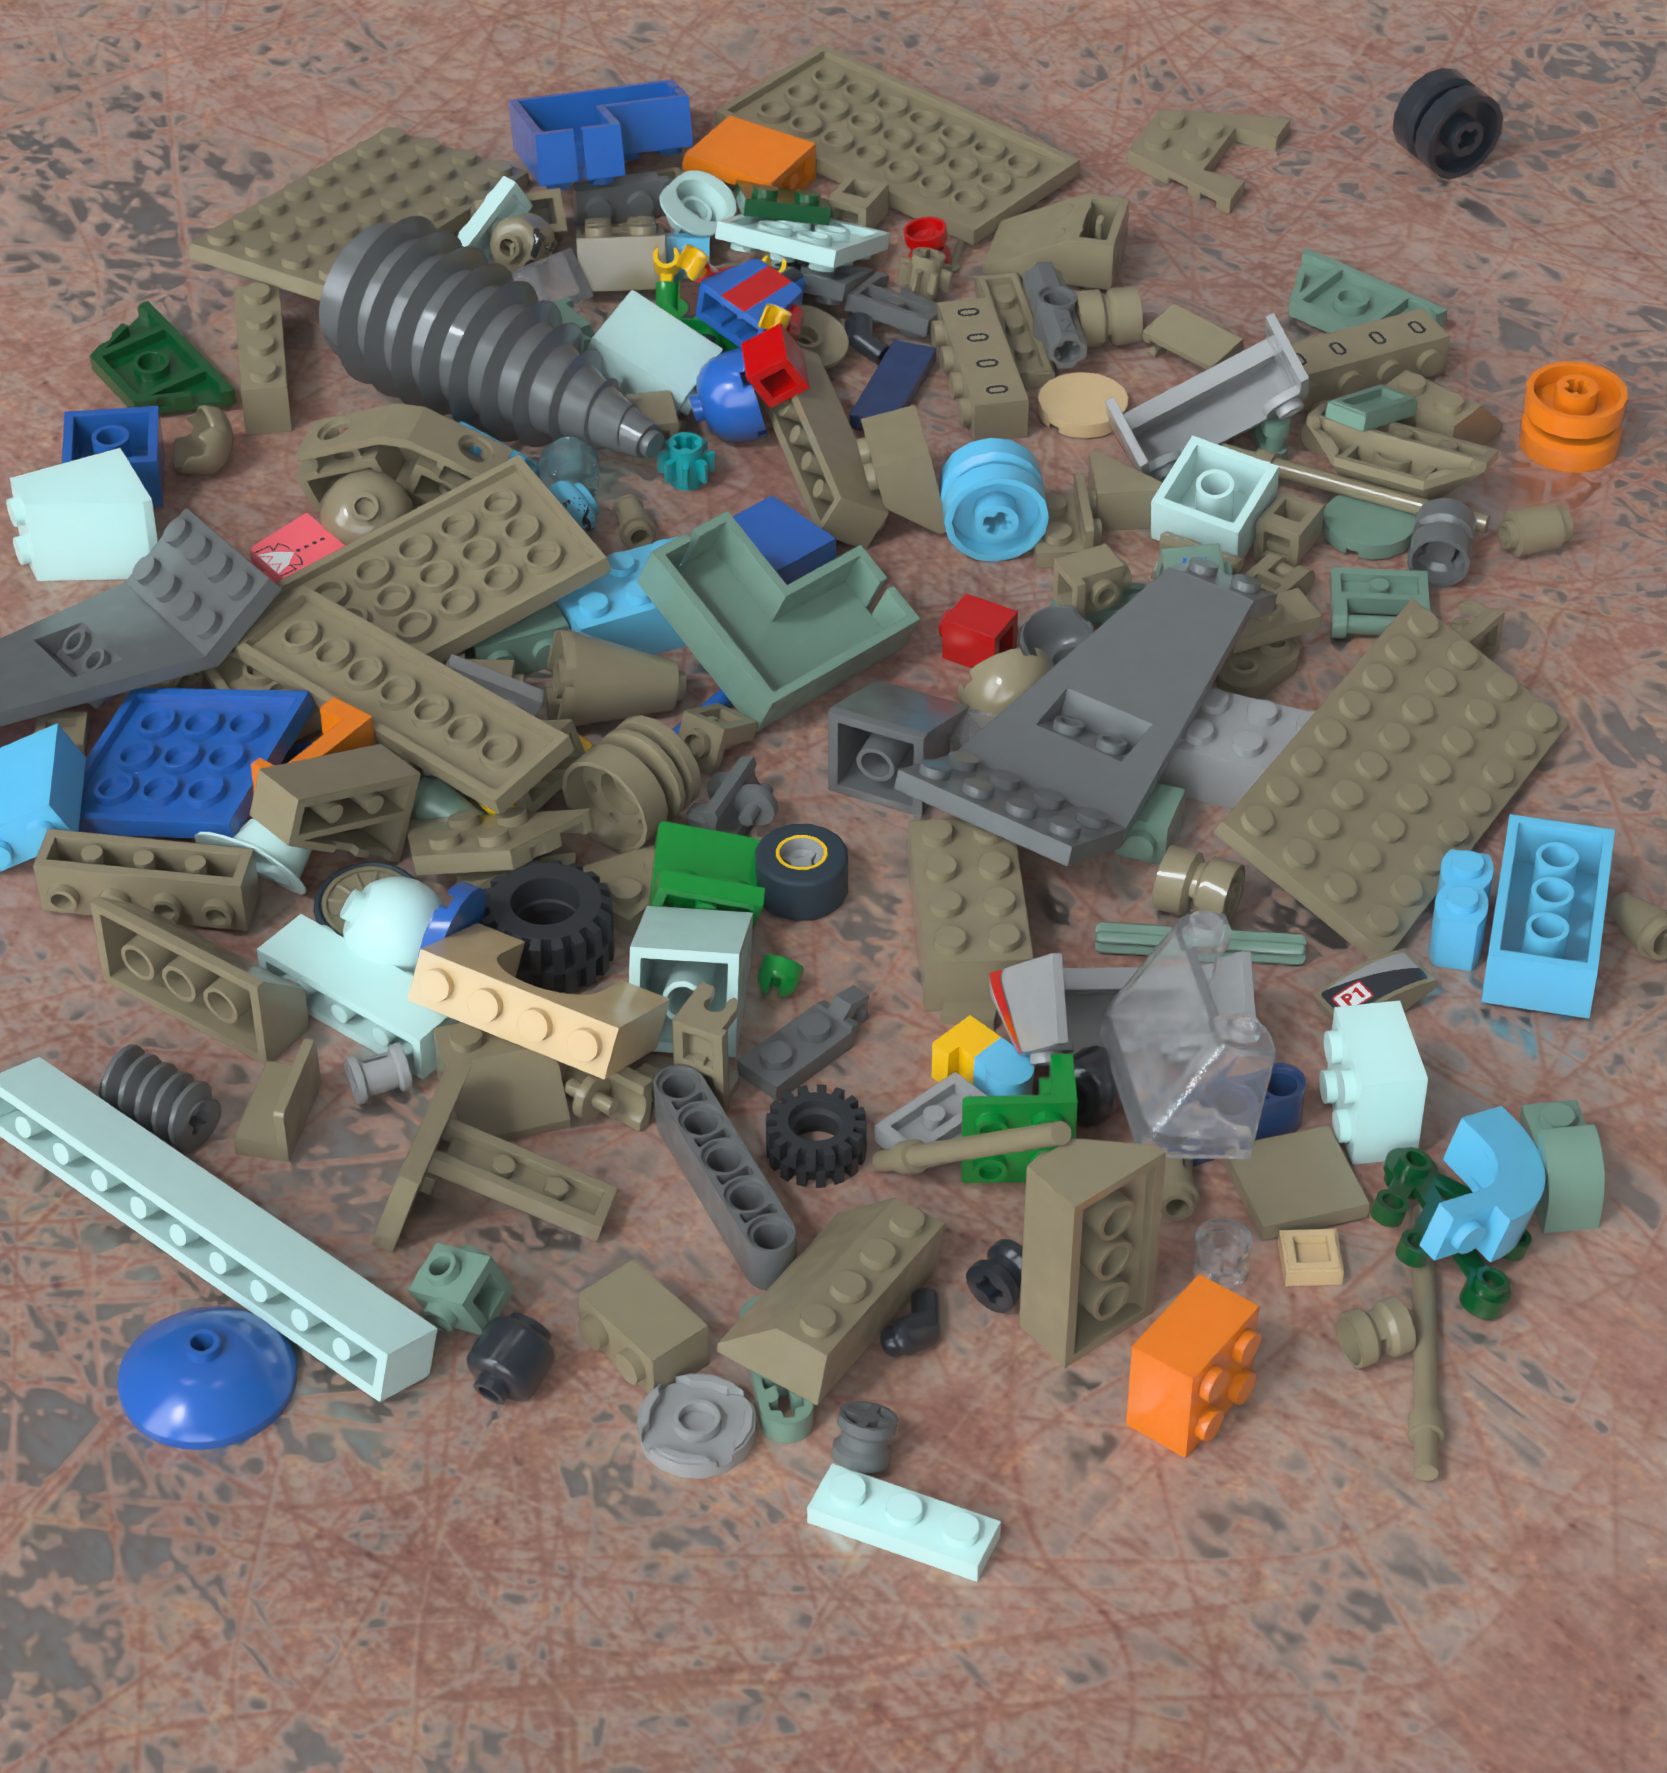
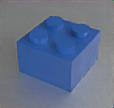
M159 406L64 412L62 464L121 448L151 497L153 507H163L165 450Z

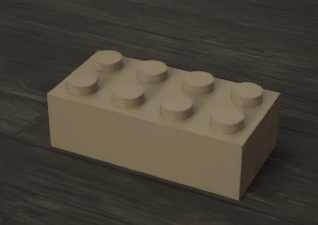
M962 819L908 821L907 868L924 1011L942 1010L944 1002L992 1000L990 997L989 973L1034 959L1017 844Z

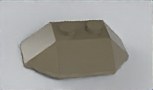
M1321 403L1307 417L1306 424L1339 475L1431 500L1443 497L1484 473L1498 459L1500 451L1397 422L1362 432L1326 418V403Z

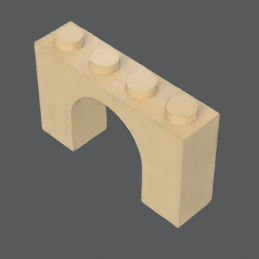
M479 923L420 949L408 1001L602 1079L610 1077L657 1048L670 999L623 980L600 992L588 995L559 993L530 985L515 978L525 941Z

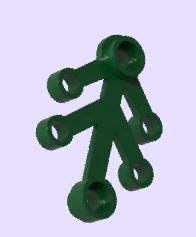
M1414 1147L1396 1148L1387 1154L1383 1163L1385 1172L1384 1182L1388 1189L1380 1190L1377 1193L1371 1206L1370 1214L1376 1222L1383 1226L1398 1227L1402 1224L1410 1206L1408 1199H1417L1423 1210L1413 1229L1405 1230L1402 1233L1395 1248V1254L1405 1265L1413 1268H1422L1427 1265L1430 1256L1423 1250L1420 1243L1439 1203L1444 1202L1442 1196L1450 1200L1473 1192L1469 1187L1439 1173L1437 1165L1426 1152ZM1526 1229L1518 1244L1502 1258L1510 1261H1519L1524 1258L1532 1241V1237ZM1475 1249L1466 1254H1453V1258L1467 1278L1459 1294V1300L1463 1308L1480 1319L1494 1320L1499 1318L1511 1297L1510 1281L1506 1274L1497 1268L1486 1266Z

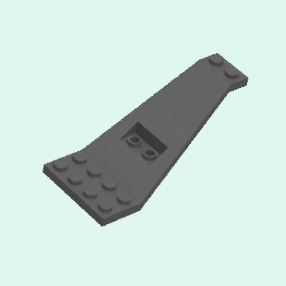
M185 508L178 518L172 520L167 525L162 538L148 555L142 557L136 563L132 574L124 583L0 638V727L84 703H89L98 709L103 701L108 704L116 694L218 667L282 588L199 517Z
M1193 557L1190 558V562L1169 566L959 750L951 751L949 755L936 759H923L919 764L898 769L894 789L1067 867L1121 848L1248 620L1273 613L1278 594L1261 588L1262 582L1254 577L1242 574L1231 576L1218 571L1219 565L1208 559Z

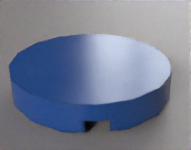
M463 880L452 886L448 890V895L454 897L448 908L440 905L438 910L435 909L423 935L420 949L476 923L481 924V919L485 915L487 901L485 890Z

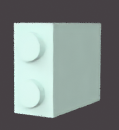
M634 290L629 292L601 326L586 349H595L601 354L603 361L602 375L606 379H617L619 392L624 397L625 394L671 391L677 417L680 413L688 417L693 409L689 397L698 394L696 378L699 371L711 358L721 354L723 350Z
M121 448L10 478L13 498L6 500L10 519L14 527H18L20 535L13 538L14 549L20 564H28L37 581L128 579L136 563L142 557L148 555L158 542L152 499Z
M659 906L646 907L630 946L629 983L670 999L657 1048L652 1052L673 1053L672 1020L700 982H703L715 988V995L709 1006V1011H722L730 999H737L738 1014L728 1029V1057H736L751 967L753 913Z

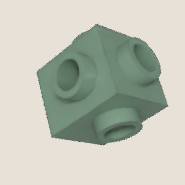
M441 1243L435 1244L408 1289L422 1307V1317L437 1329L452 1332L454 1328L478 1335L482 1333L491 1319L500 1316L515 1290L492 1257L482 1250L471 1245H463L460 1249Z

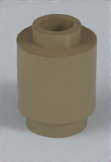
M1552 502L1508 510L1504 513L1502 521L1498 525L1500 544L1514 557L1559 549L1564 542L1571 540L1573 534V523L1568 509L1564 505H1555Z

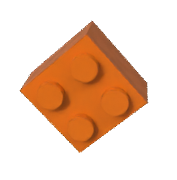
M1198 1274L1132 1345L1126 1425L1184 1458L1202 1440L1209 1442L1218 1432L1226 1412L1234 1403L1238 1405L1243 1404L1254 1389L1257 1380L1256 1373L1252 1372L1254 1355L1261 1342V1334L1257 1333L1260 1306Z

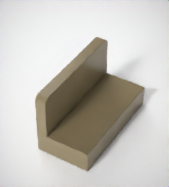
M303 1039L293 1064L266 1061L233 1138L235 1154L285 1162L290 1161L321 1086L316 1039Z

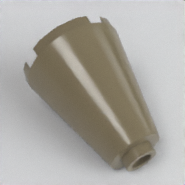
M560 629L554 633L547 663V670L553 671L552 687H546L548 720L572 719L575 727L632 716L672 711L676 701H683L686 692V675L684 671H678L676 661L572 629Z

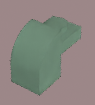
M1577 1100L1522 1105L1519 1118L1520 1125L1534 1141L1545 1168V1187L1535 1209L1543 1234L1599 1228L1605 1195V1172L1602 1148L1596 1125H1586Z

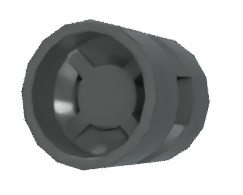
M1442 497L1426 502L1416 513L1407 564L1410 570L1428 571L1429 586L1441 588L1453 586L1463 580L1469 571L1477 521L1473 511L1466 504L1456 499Z

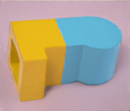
M971 1015L932 1042L931 1078L937 1082H941L954 1072H957L987 1096L1033 1095L1035 1067L1030 1065V1058L1018 1055L1015 1046Z

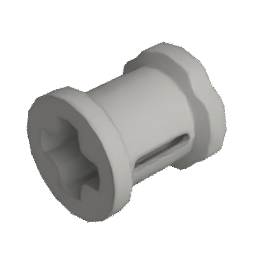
M399 1043L389 1045L387 1052L357 1060L355 1056L345 1058L346 1078L357 1105L366 1103L369 1096L399 1088L402 1092L412 1090L410 1068Z

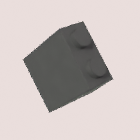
M880 680L870 683L833 705L828 712V790L922 817L929 804L894 789L898 769L919 764L923 759H936L949 755L951 751L959 750L969 741L970 706Z

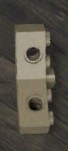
M393 403L314 421L296 453L299 461L302 462L294 476L315 513L321 512L324 497L335 481L350 472L362 470L386 473L404 487L414 503L422 506L507 461L513 449L426 407ZM341 428H348L342 434H340L338 430ZM472 445L482 450L480 453L482 458L466 450H470Z

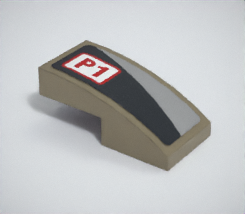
M1403 948L1375 957L1332 980L1312 995L1317 1006L1333 1022L1334 1008L1341 1006L1400 1000L1405 1012L1437 988L1438 983Z

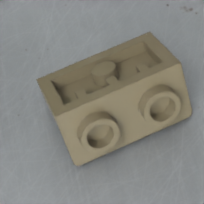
M1074 473L1073 494H1045L1049 520L1045 534L1032 548L1035 568H1054V559L1102 545L1101 519L1095 518V490H1087L1084 473Z

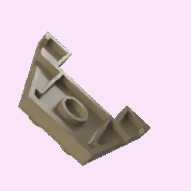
M1159 109L1129 147L1127 164L1166 184L1171 183L1173 179L1188 187V195L1198 200L1203 199L1205 195L1216 201V209L1230 214L1244 195L1245 180L1213 173L1212 171L1234 142L1276 152L1289 134L1290 119Z

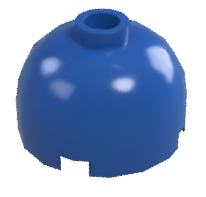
M742 347L711 358L701 367L696 378L698 394L689 397L696 422L706 421L712 434L727 442L741 443L768 436L755 390L746 377Z

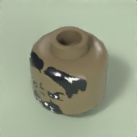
M521 213L503 219L495 226L490 238L491 254L495 262L506 266L511 273H526L546 265L553 256L555 248L554 233L550 225L542 217L533 213Z

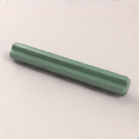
M1101 921L1096 927L1095 949L1097 952L1105 954L1212 960L1240 951H1251L1252 963L1300 966L1304 964L1306 958V938L1303 934Z

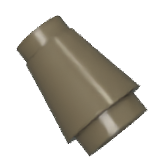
M1623 892L1617 895L1610 903L1608 909L1609 916L1615 921L1642 957L1655 960L1666 959L1667 910L1634 896L1630 892Z

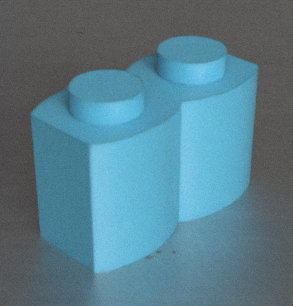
M1451 849L1442 859L1428 950L1433 966L1472 971L1480 961L1494 872L1493 862L1488 854Z

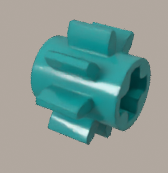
M681 432L664 441L665 451L657 453V472L664 473L665 483H670L671 486L678 490L689 491L697 489L703 483L708 482V472L715 471V451L708 450L707 440H702L695 433Z

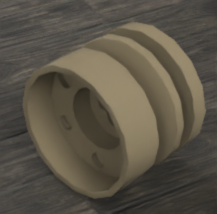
M638 715L626 718L615 730L608 733L598 745H594L564 772L562 788L569 810L591 809L595 828L587 834L608 849L626 853L641 848L656 835L660 822H671L680 812L686 809L699 796L702 781L699 767L693 754L676 732L657 719Z

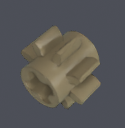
M927 247L915 248L912 258L906 256L901 258L898 284L906 285L911 288V291L918 292L921 297L934 301L937 299L938 291L949 292L952 265L944 264L945 255L936 249Z

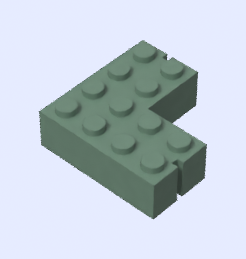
M728 511L694 528L690 537L685 533L651 551L637 581L739 713L758 721L755 733L903 649L920 621L919 616L894 585L886 589L873 613L869 612L868 609L875 601L887 577L862 545L786 585Z

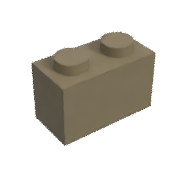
M634 1258L578 1293L580 1311L578 1329L583 1340L591 1349L595 1351L600 1349L616 1364L618 1371L628 1383L632 1385L638 1384L645 1392L649 1393L661 1383L663 1389L667 1385L676 1383V1377L697 1373L709 1365L708 1325Z

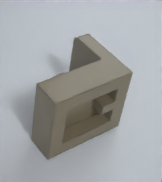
M720 703L684 710L678 736L689 747L699 770L707 774H713L719 771L725 749H730L734 744L754 739L758 721Z

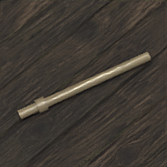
M1225 443L1221 445L1279 466V478L1416 515L1420 507L1431 500L1280 459L1278 453L1258 448L1255 452ZM1473 511L1477 521L1476 532L1485 534L1489 527L1490 515Z
M1058 1121L924 1143L919 1139L905 1140L896 1143L891 1149L877 1151L873 1156V1166L882 1173L897 1171L903 1175L921 1173L930 1165L1065 1145L1071 1139V1129L1067 1123Z
M1420 1204L1412 1209V1229L1423 1210ZM1430 1257L1426 1266L1422 1268L1412 1267L1413 1325L1416 1334V1346L1413 1350L1414 1409L1408 1415V1439L1414 1445V1474L1422 1481H1432L1438 1477V1445L1444 1440V1415L1438 1409L1436 1260L1434 1261Z

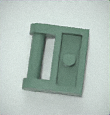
M1331 567L1329 579L1331 638L1346 639V634L1381 635L1412 598L1430 611L1428 571ZM1361 613H1364V614H1388V615H1396V616H1373V615H1357V614H1361Z

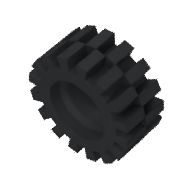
M817 1084V1092L809 1093L807 1085L798 1087V1096H794L788 1090L781 1094V1103L774 1100L770 1105V1113L766 1115V1155L769 1158L773 1171L780 1169V1177L787 1182L796 1175V1185L806 1187L808 1179L816 1180V1188H826V1179L831 1178L834 1184L838 1185L844 1182V1172L853 1177L858 1172V1164L863 1166L867 1152L866 1112L863 1107L858 1108V1100L853 1095L845 1100V1090L836 1087L832 1094H828L827 1085ZM812 1131L829 1133L833 1137L815 1141L801 1138L799 1135Z

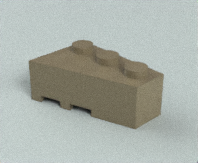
M382 744L259 769L249 815L288 846L334 853L335 849L350 851L358 857L367 858L371 854L383 856L391 862L400 863L421 773Z

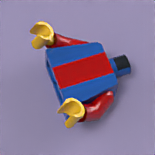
M692 245L685 246L675 265L686 270L687 276L692 281L700 284L695 315L697 318L738 347H741V343L779 323L784 326L795 342L798 341L804 321L801 303L805 288V279L798 269L789 267L779 273L760 259H752L737 266L715 268L708 263L709 257L703 251Z

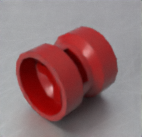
M932 216L920 217L912 220L904 227L905 244L911 249L908 257L912 258L915 248L927 247L942 252L945 255L944 264L952 265L951 250L945 245L948 240V232L944 220Z

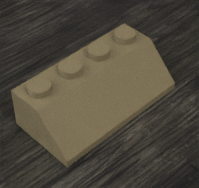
M97 896L90 902L102 975L105 982L264 1065L266 1061L273 1062L310 1029L305 989L301 988L294 981L284 979L258 966L253 960L242 958L217 945L212 939L201 937L176 924L169 917L160 916L140 905Z
M1072 1138L1065 1145L1039 1154L1032 1163L1027 1165L1019 1327L1064 1368L1153 1313L1166 1152L1158 1145Z
M896 1197L838 1213L718 1342L716 1351L818 1405L881 1334V1331L888 1326L910 1301L912 1293L920 1289L935 1272L945 1222Z

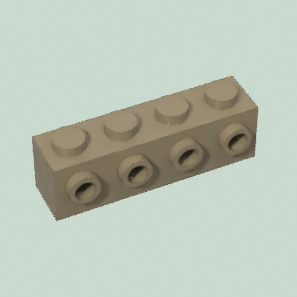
M47 829L33 864L43 911L92 915L90 902L97 896L140 905L160 916L169 917L176 924L248 931L260 896L254 849Z

